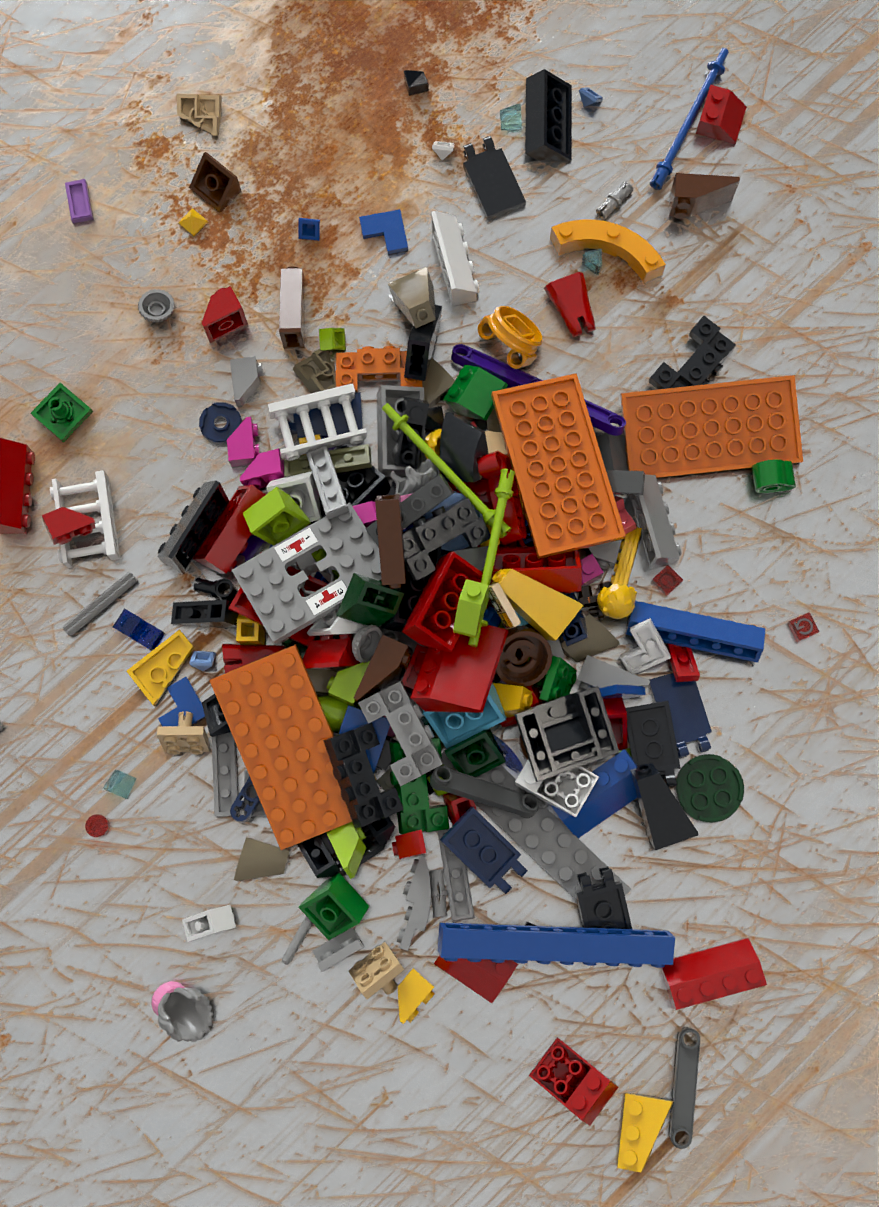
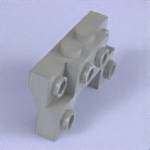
M402 681L358 702L368 723L385 715L406 755L405 758L390 765L400 786L444 764L431 739L434 737L430 726H425L421 719L424 716L418 704H413Z

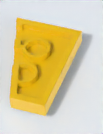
M179 629L126 672L155 707L194 647Z
M630 1093L625 1094L617 1168L643 1172L655 1145L654 1143L674 1101Z

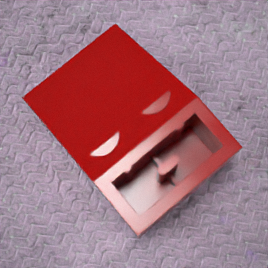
M558 1037L529 1075L589 1126L618 1089L615 1083Z

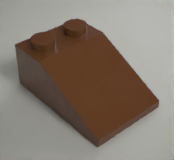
M676 173L670 191L669 216H674L678 219L692 217L732 201L740 182V177Z
M382 635L355 693L354 700L357 704L379 692L401 674L403 668L407 669L412 658L408 645Z

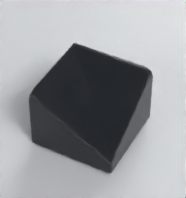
M404 70V80L409 96L429 91L428 80L424 72Z
M442 406L428 408L425 435H429L431 432L442 428L444 421Z

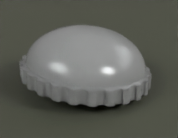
M149 290L139 299V313L141 317H144L149 322H162L173 314L174 298L165 290Z
M368 625L361 628L355 634L352 640V652L356 660L361 663L371 661L382 637L380 628L375 625Z

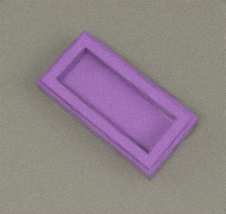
M86 179L66 182L65 187L72 223L94 220Z

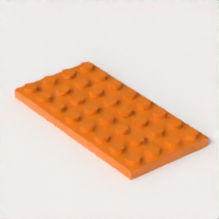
M577 373L493 391L491 397L512 470L515 471L514 477L538 559L625 539V531Z
M795 375L620 394L622 417L626 420L624 436L629 471H644L647 475H656V478L752 468L758 462L774 459L791 461L792 464L803 462Z
M296 644L210 679L211 686L280 849H286L352 822L347 805L341 797V789L338 780L334 777L333 766L323 741L333 737L334 734Z

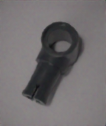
M198 577L195 580L197 583H194V591L210 594L212 597L220 600L233 601L238 592V589L228 579H220L213 582ZM226 589H230L229 593L223 595Z

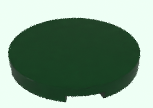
M704 754L692 758L683 765L676 777L675 795L677 801L688 816L700 822L716 823L729 818L739 808L744 797V783L739 770L728 760L718 755Z

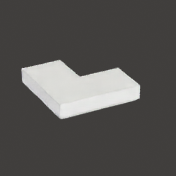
M651 618L630 627V632L639 647L620 655V659L628 672L637 674L671 659V655Z

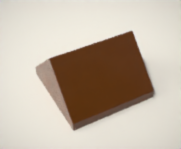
M204 152L189 188L218 212H222L241 192L238 177L207 152Z

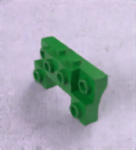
M433 737L431 739L442 759L440 738ZM399 741L389 742L392 764L406 757ZM393 771L390 772L391 784L396 788L403 807L402 811L397 812L400 834L417 830L433 832L449 829L447 806L443 804L429 806L426 773L400 786Z

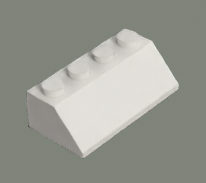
M432 211L431 231L451 306L476 301L477 293L480 291L477 280H473L472 277L474 273L473 263L467 259L469 254L467 242H463L461 237L464 235L462 223L457 222L455 215Z

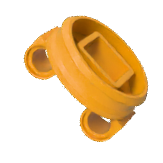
M499 306L495 308L493 314L484 316L478 325V334L481 338L487 340L498 337L504 344L512 348L507 355V362L510 367L514 369L531 365L536 359L537 355L535 352L537 347L542 344V334L539 328L520 311L509 306ZM519 353L522 356V362L519 360Z

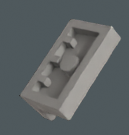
M350 928L314 949L313 954L318 961L319 969L323 972L364 948L354 928Z

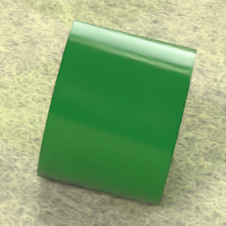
M779 459L766 460L752 466L755 491L757 493L784 492L796 488L791 461Z

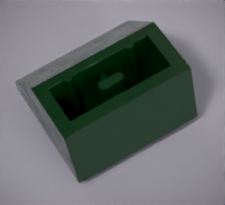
M353 573L336 616L363 625L379 627L396 615L404 593L397 588H388L387 585H382L381 581Z

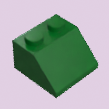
M464 365L443 400L458 415L486 421L494 409L491 397L492 392L506 389L508 384L480 367Z
M338 873L324 881L298 908L328 940H331L359 924L369 905L346 879Z

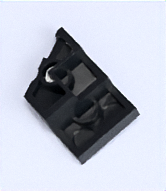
M447 412L441 431L440 458L463 482L479 481L477 458L489 454L485 431L474 427L467 420H460L454 416L453 412ZM441 472L447 482H450L449 479Z

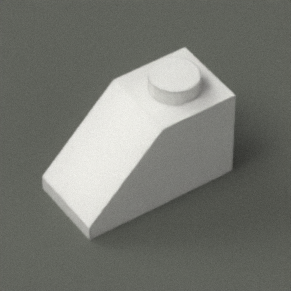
M231 905L210 909L182 919L187 942L236 928Z

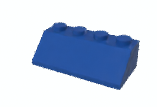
M624 749L592 771L599 778L577 817L554 806L552 808L572 834L580 838L637 798L630 770L638 767L627 750Z

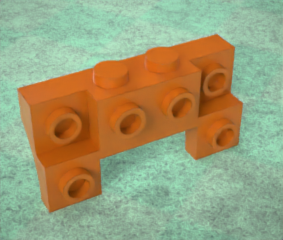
M365 346L362 349H357V352L336 353V387L353 383L355 393H357L358 381L401 380V386L422 387V381L404 378L407 351H400V348L395 346H385L383 348Z

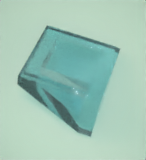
M521 104L500 110L501 131L522 129Z
M115 769L103 789L127 799L136 778Z

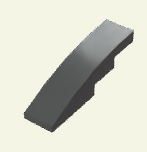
M606 470L614 495H643L644 471Z

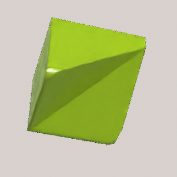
M344 328L319 329L320 350L346 349Z

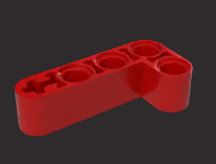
M499 451L477 458L479 474L488 480L493 510L496 509L498 501L495 489L499 485L501 469H508L506 478H508V474L512 470L509 457ZM515 477L512 485L513 496L507 500L503 521L512 529L510 532H506L507 535L503 538L499 537L504 545L524 539L527 536Z

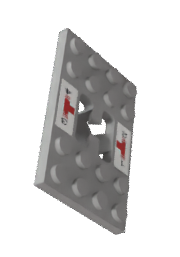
M351 503L347 504L349 512L329 520L325 516L232 569L233 574L274 645L340 608L353 573L382 582L379 548L366 531V527ZM319 549H323L327 554L326 557L315 562L311 554ZM297 562L301 571L290 576L287 573V568ZM332 570H336L338 572L339 578L337 580L335 579ZM324 571L331 575L330 583L318 591L305 590V581L311 573ZM300 589L305 597H302L299 593Z

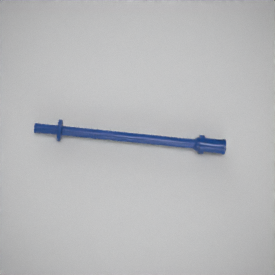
M726 48L721 49L715 61L708 63L707 68L710 72L666 158L656 166L657 170L650 181V186L654 189L661 190L667 176L672 173L673 168L671 164L708 94L710 85L713 84L717 75L724 74L725 67L723 63L729 53Z

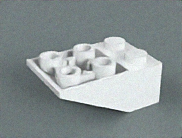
M528 759L516 779L515 785L529 794L535 795L538 799L577 817L599 776L580 766L536 782Z

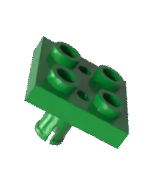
M59 383L30 414L64 443L93 411L62 383Z
M552 656V662L547 675L533 684L534 687L542 688L539 699L545 703L569 695L572 685L575 684L577 679V670L562 658Z

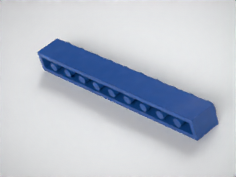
M440 923L437 951L440 957L446 961H457L458 958L467 959L471 962L490 959V961L495 963L514 960V962L521 964L528 963V961H537L540 964L560 961L564 965L583 962V964L595 966L597 963L619 966L620 963H624L632 967H642V964H651L653 967L663 968L665 965H673L675 937L666 930Z

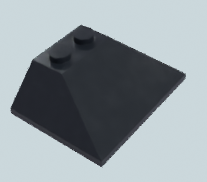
M599 686L565 695L514 714L536 782L619 753Z
M390 817L379 819L361 827L366 836L363 839L366 850L360 865L381 852L386 846L396 827ZM328 832L297 844L317 878L333 877L338 873L342 876L346 875L329 840Z

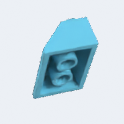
M491 684L483 713L425 712L423 710L424 716L446 749L506 720L503 707L493 684Z

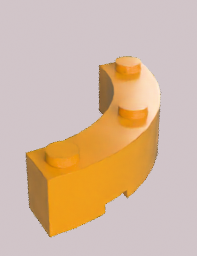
M590 219L573 220L551 227L550 240L559 256L573 251L584 250V248L597 249L599 252L607 253L614 257L618 256L628 262L627 265L636 272L643 284L663 275L666 264L659 253L644 238L626 227L607 221Z

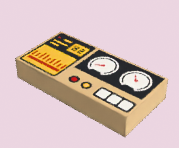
M500 584L489 585V600L505 628H514L521 624Z

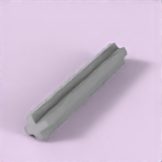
M131 572L125 574L63 626L64 631L69 636L75 634L137 582L135 576Z

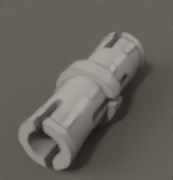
M624 181L613 193L611 192L607 196V200L596 209L597 215L600 217L603 214L601 219L605 220L633 192L632 185Z
M444 869L429 871L433 918L447 916L445 895H448L445 890ZM437 883H438V886H439V899H440V904H438Z

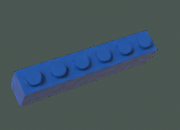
M635 601V608L628 616L626 635L633 636L630 632V627L651 618L664 643L757 663L764 650L765 628L639 601Z

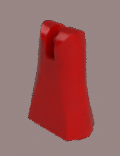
M577 272L554 280L544 287L545 292L555 305L574 338L582 335L578 318H580L586 333L596 330L583 273Z
M222 644L223 661L225 664L224 671L227 673L281 651L285 649V646Z

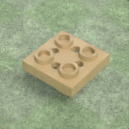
M184 711L179 712L178 726L157 727V737L164 752L177 755L180 752H190L191 754L199 755L203 752H210V742L204 726H192L193 713L186 711V716H184Z
M384 942L380 946L375 947L363 960L355 963L353 968L349 970V973L362 995L368 1000L381 988L387 995L393 993L397 988L393 978L405 969L387 943Z

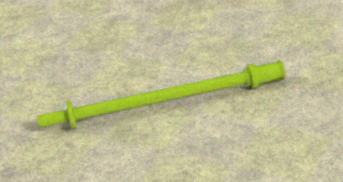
M386 403L382 410L394 422L392 429L394 431L401 429L466 498H469L471 504L483 515L485 524L492 528L496 509H489L408 425V415L405 414L401 417ZM504 521L502 523L500 538L506 536V532H510V530L512 529Z
M501 469L499 485L495 489L498 501L481 583L488 585L491 582L506 503L513 496L512 485L515 471L510 470L508 478H506L508 469ZM482 619L476 638L470 637L468 645L478 646L481 627L488 626L487 621Z

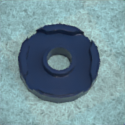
M216 402L203 410L199 418V427L202 435L209 442L216 445H226L227 439L243 420L239 411L233 405L226 402ZM225 419L227 423L223 428H217L215 426L217 420Z

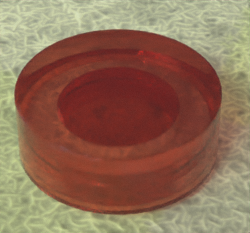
M95 814L88 818L85 828L90 836L100 838L108 833L110 823L105 816Z

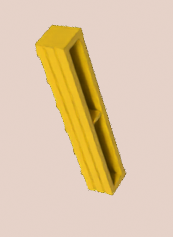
M637 527L635 530L625 534V540L621 541L620 545L622 551L621 553L618 552L617 555L618 564L614 566L615 575H612L610 583L627 584L628 586L642 528Z

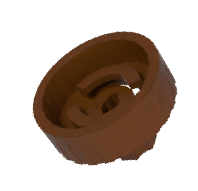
M518 625L507 629L508 635L496 673L508 685L528 687L537 683L546 675L552 662V651L547 640L532 627ZM529 657H531L529 662L521 667L512 665V663L515 665L524 664L529 659Z

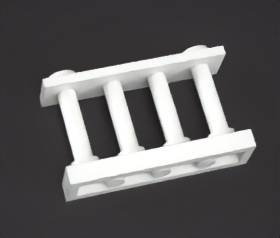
M353 383L268 404L270 419L275 418L279 421L286 448L280 449L282 460L287 459L291 461L298 459L299 455L306 454L324 445H327L328 448L347 443L356 445L362 443L363 439H366L367 430L366 428L358 430L350 403L352 399H355ZM331 404H342L350 432L337 435L329 409ZM310 409H321L328 438L315 439L308 415ZM294 413L300 415L307 443L294 446L287 421L288 415Z
M104 470L95 472L96 479H93V482L62 487L57 479H52L53 487H50V495L52 500L55 501L56 509L64 507L63 496L95 490L99 496V500H96V503L67 507L81 514L95 511L101 513L102 520L95 524V529H93L92 533L101 532V534H104L105 539L99 545L71 550L69 542L60 545L61 549L58 550V557L60 562H63L67 568H73L71 558L104 553L111 560L120 559L109 476Z

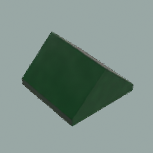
M486 729L445 750L446 756L458 772L473 777H478L506 762L492 731Z

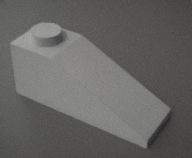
M589 655L586 656L576 680V684H579V688L582 690L596 686L603 688L616 684L643 686L646 689L650 683L647 679Z

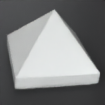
M435 141L432 145V149L441 160L453 152L455 147L454 143Z

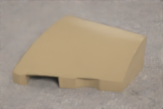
M177 93V115L209 132L211 135L218 136L222 96Z

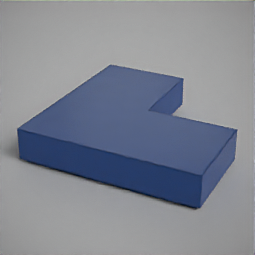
M400 209L359 217L363 239L384 235L388 254L408 251Z
M187 677L167 687L177 707L158 718L162 727L178 726V714L183 711L184 716H186V711L193 713L192 725L205 718L202 702Z
M616 684L599 688L602 699L620 697L630 699L646 695L645 687Z

